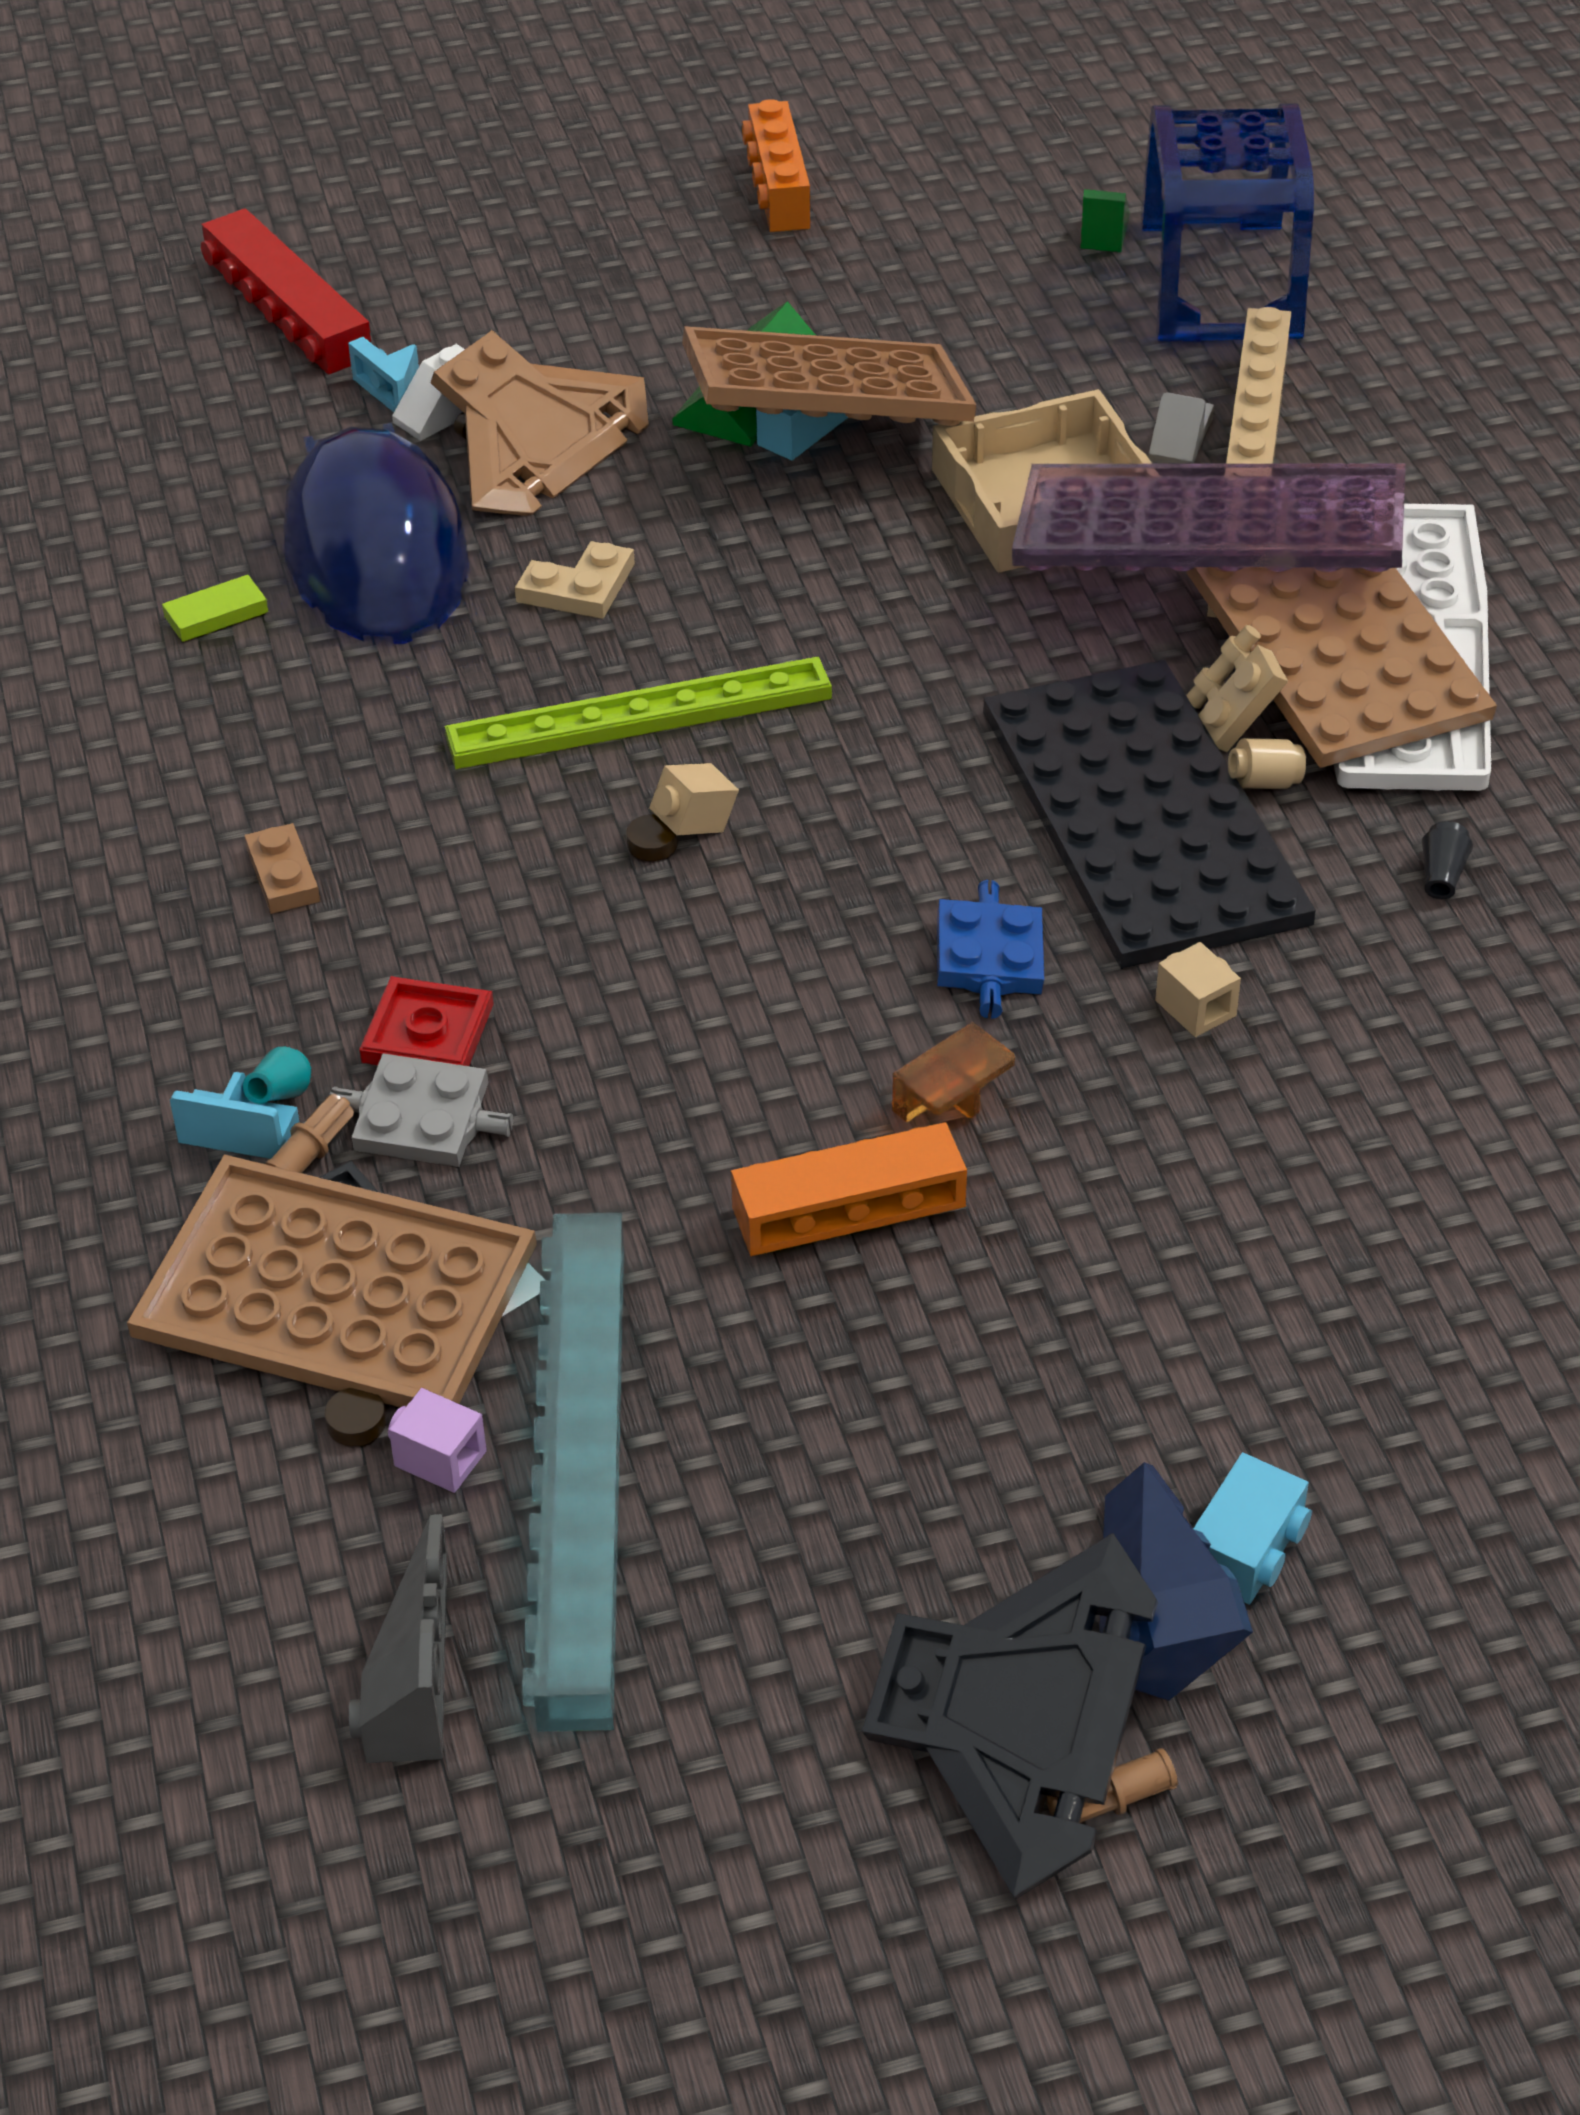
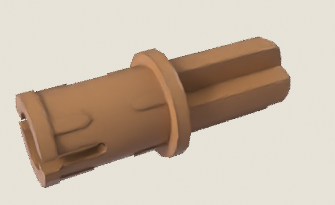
M336 1094L328 1095L303 1123L298 1122L291 1127V1137L265 1164L302 1173L315 1158L321 1159L325 1157L329 1150L328 1144L353 1118L354 1111L350 1106V1102Z
M1160 1748L1155 1750L1154 1753L1114 1767L1105 1805L1084 1803L1079 1823L1112 1810L1117 1815L1124 1814L1127 1805L1166 1790L1176 1789L1178 1785L1177 1775L1167 1752ZM1047 1796L1049 1813L1051 1816H1054L1058 1798Z

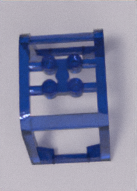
M1298 103L1279 104L1278 108L1172 110L1170 105L1152 106L1141 206L1142 231H1162L1156 327L1158 341L1244 340L1246 323H1201L1200 309L1178 297L1181 233L1184 224L1239 223L1240 230L1282 229L1283 212H1294L1287 294L1264 307L1291 311L1289 339L1304 338L1314 216V179ZM1265 123H1275V125H1265ZM1174 124H1196L1195 126L1174 127ZM1177 144H1195L1199 149H1178ZM1289 165H1290V170H1291L1292 179H1287V178H1288ZM1181 167H1199V169L1208 173H1216L1223 170L1262 172L1269 167L1268 179L1182 180Z

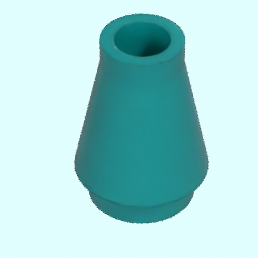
M284 1046L276 1047L270 1050L255 1070L245 1077L243 1081L244 1094L248 1100L255 1104L296 1098L302 1095L309 1086L311 1078L310 1063L306 1056L296 1049Z

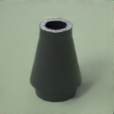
M1451 821L1435 823L1422 838L1426 878L1424 889L1433 898L1448 899L1454 896L1459 878L1473 850V843L1469 838V832L1461 824Z

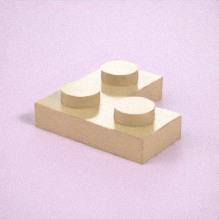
M590 541L575 568L556 565L551 562L531 560L515 586L516 602L604 619L635 564L634 549L615 546L610 543Z

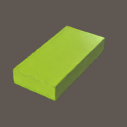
M249 575L162 604L164 617L182 642L269 612L267 599Z

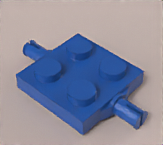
M984 880L978 885L979 902L939 899L937 910V986L964 988L979 993V1011L981 1016L988 1018L991 1004V1019H994L1002 1013L1001 995L1015 992L1042 994L1044 984L1042 907L999 904V884L992 880L988 894V880Z

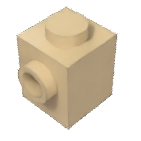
M712 763L666 765L663 768L649 808L676 835L724 832L739 789Z
M1199 942L1181 952L1173 953L1165 960L1159 962L1155 1001L1194 1037H1197L1237 1016L1241 978L1231 970L1224 959L1217 957L1205 945Z

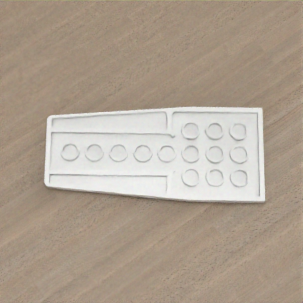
M1290 502L1288 513L1290 533L1357 515L1489 694L1487 586L1474 505ZM1490 720L1333 764L1337 782L1345 788L1384 790L1424 789L1434 791L1484 790L1489 785L1491 773Z

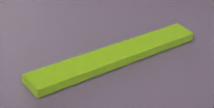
M812 657L445 726V735L455 769H461L832 699V685L820 658Z

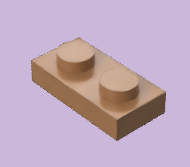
M293 823L244 835L246 848L270 914L320 902L316 880Z

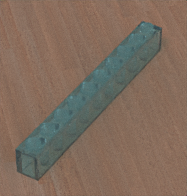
M622 1212L553 1214V1237L542 1238L543 1271H551V1280L540 1281L541 1315H549V1325L538 1326L539 1360H547V1370L536 1371L537 1406H545V1417H534L535 1453H543V1465H532L533 1501H541V1513L530 1514L529 1520L530 1550H539V1563L528 1564L527 1567L528 1601H537V1615L525 1616L526 1653H535V1667L523 1668L522 1677L523 1706H535L538 1732L614 1730L625 1252Z

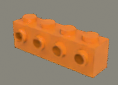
M768 99L760 103L748 104V120L742 121L743 144L747 145L748 165L752 166L754 188H757L758 206L760 210H765L770 232L810 229V184L788 101Z
M946 1122L731 1170L732 1209L750 1256L966 1207L967 1168Z

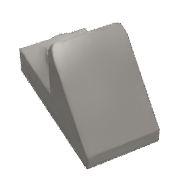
M1168 392L1164 393L1161 397L1148 458L1150 461L1192 469L1213 420L1214 404L1206 403L1201 398Z

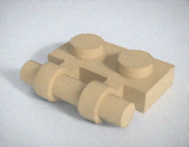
M1245 625L1237 636H1230L1220 648L1222 654L1210 668L1205 667L1194 678L1195 686L1186 695L1192 706L1198 709L1209 700L1198 716L1218 749L1225 752L1230 750L1288 683L1271 650L1257 645L1250 652L1251 648L1261 638L1260 633L1250 625ZM1236 668L1235 672L1225 683L1224 680Z

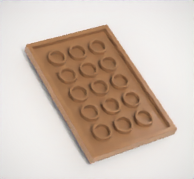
M684 326L682 344L706 404H711L713 408L721 411H736L739 406L756 407L758 411L767 414H780L783 412V409L801 410L803 414L812 417L827 416L828 412L845 413L847 417L857 420H868L872 418V415L889 416L890 419L901 423H912L916 421V418L933 419L934 422L946 426L958 425L960 421L974 422L977 404L941 344Z
M1357 515L1189 559L1188 576L1229 636H1237L1245 625H1250L1261 635V638L1251 648L1250 652L1257 645L1273 652L1288 680V683L1273 700L1319 768L1468 727L1494 718L1497 708L1496 703Z
M224 1154L129 1318L127 1325L132 1338L335 1391L347 1388L366 1391L379 1395L383 1403L396 1407H407L421 1388L460 1404L537 1245L535 1231Z

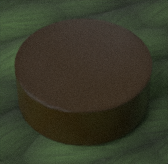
M656 814L640 816L634 819L627 827L628 850L638 859L659 861L672 855L677 848V835Z
M347 1388L333 1395L325 1407V1419L329 1435L336 1442L345 1446H362L374 1441L381 1435L386 1425L384 1404L381 1397L377 1394Z

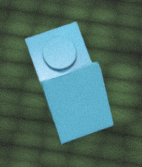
M364 337L349 342L353 380L394 412L419 368L416 345H410L387 355L382 349H378Z

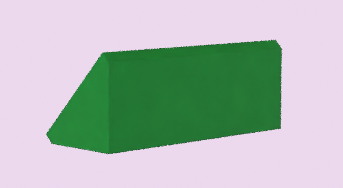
M788 301L747 330L816 336ZM700 386L672 418L674 426L751 447L757 440L756 407L739 406L736 411L715 409L711 404H706Z

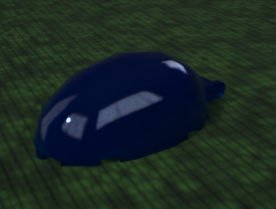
M392 423L382 424L383 429L351 426L326 438L313 440L312 436L303 437L306 457L298 465L286 490L283 521L285 562L302 599L312 609L317 606L325 614V620L329 626L363 642V635L392 636L394 644H406L412 641V633L435 623L439 629L461 603V589L463 582H467L470 565L465 525L455 495L438 466L418 446L395 434Z

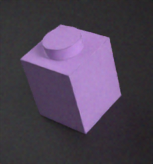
M423 1388L418 1391L407 1407L402 1406L395 1412L389 1424L388 1436L391 1441L394 1466L453 1493L457 1491L487 1451L482 1414Z

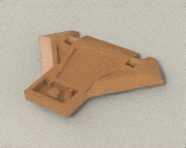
M490 331L434 371L430 382L465 413L471 510L519 516L532 515L542 507L535 496L542 493L554 499L627 443L628 440L621 432L623 429L627 428L638 435L649 424L644 377L530 364L494 331ZM607 412L611 417L607 418L603 413ZM521 476L525 482L521 483L517 478Z

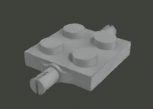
M383 1053L373 1081L363 1092L335 1086L332 1088V1092H330V1095L336 1094L341 1098H346L350 1102L353 1111L359 1113V1118L351 1137L354 1151L460 1167L466 1146L479 1131L509 1137L513 1126V1114L482 1110L481 1103L489 1083L487 1070L482 1068Z

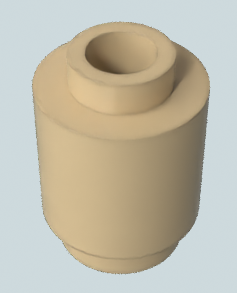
M1241 739L1228 756L1229 775L1231 778H1236L1242 788L1288 789L1292 784H1300L1305 775L1306 756L1304 749L1301 745L1293 744L1288 739Z

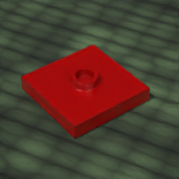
M391 976L359 1049L361 1063L378 1065L384 1053L469 1066L494 1005L492 991Z

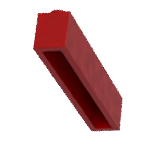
M246 208L202 224L204 241L201 242V251L207 264L213 265L221 272L228 284H233L240 290L248 303H253L260 309L268 322H273L280 328L289 342H294L304 351L308 360L315 362L328 375L351 367L349 342L364 337L371 343L369 321Z

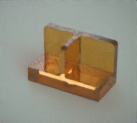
M971 1022L893 1073L892 1111L905 1122H909L927 1109L935 1115H940L954 1106L966 1117L973 1118L980 1112V1088L1015 1065V1054L977 1024Z

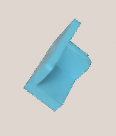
M240 1072L233 1073L223 1094L195 1089L193 1093L174 1091L170 1099L178 1143L271 1159L291 1137V1127L298 1122L300 1123L298 1109L294 1106L271 1102L264 1104L251 1102L243 1091V1081L246 1076Z

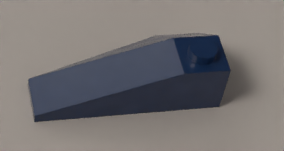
M1143 1462L1105 1496L1103 1539L1112 1533L1115 1535L1158 1601L1153 1622L1133 1621L1128 1639L1144 1643L1146 1646L1135 1690L1170 1701L1251 1635L1253 1630L1238 1580L1227 1566L1218 1564L1208 1550L1211 1543L1202 1532L1193 1529L1183 1516V1505L1155 1467ZM1100 1615V1633L1104 1631L1107 1620L1106 1616Z

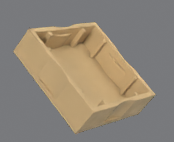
M1099 389L1043 401L1019 410L975 416L974 422L960 421L955 426L933 425L932 471L998 573L1157 537L1168 532L1171 489L1147 455L1130 440L1124 423Z

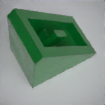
M1084 189L1080 249L1122 252L1130 216L1126 193Z

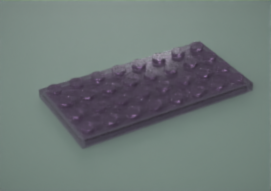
M1406 463L1032 464L1012 546L1013 566H1026L1031 570H1045L1052 566H1073L1078 570L1084 571L1094 570L1098 567H1122L1129 571H1138L1147 567H1170L1176 571H1188L1195 567H1218L1224 571H1237L1244 567H1266L1271 571L1277 572L1287 571L1293 567L1316 568L1324 572L1337 571L1341 568H1364L1371 572H1383L1390 568H1402Z

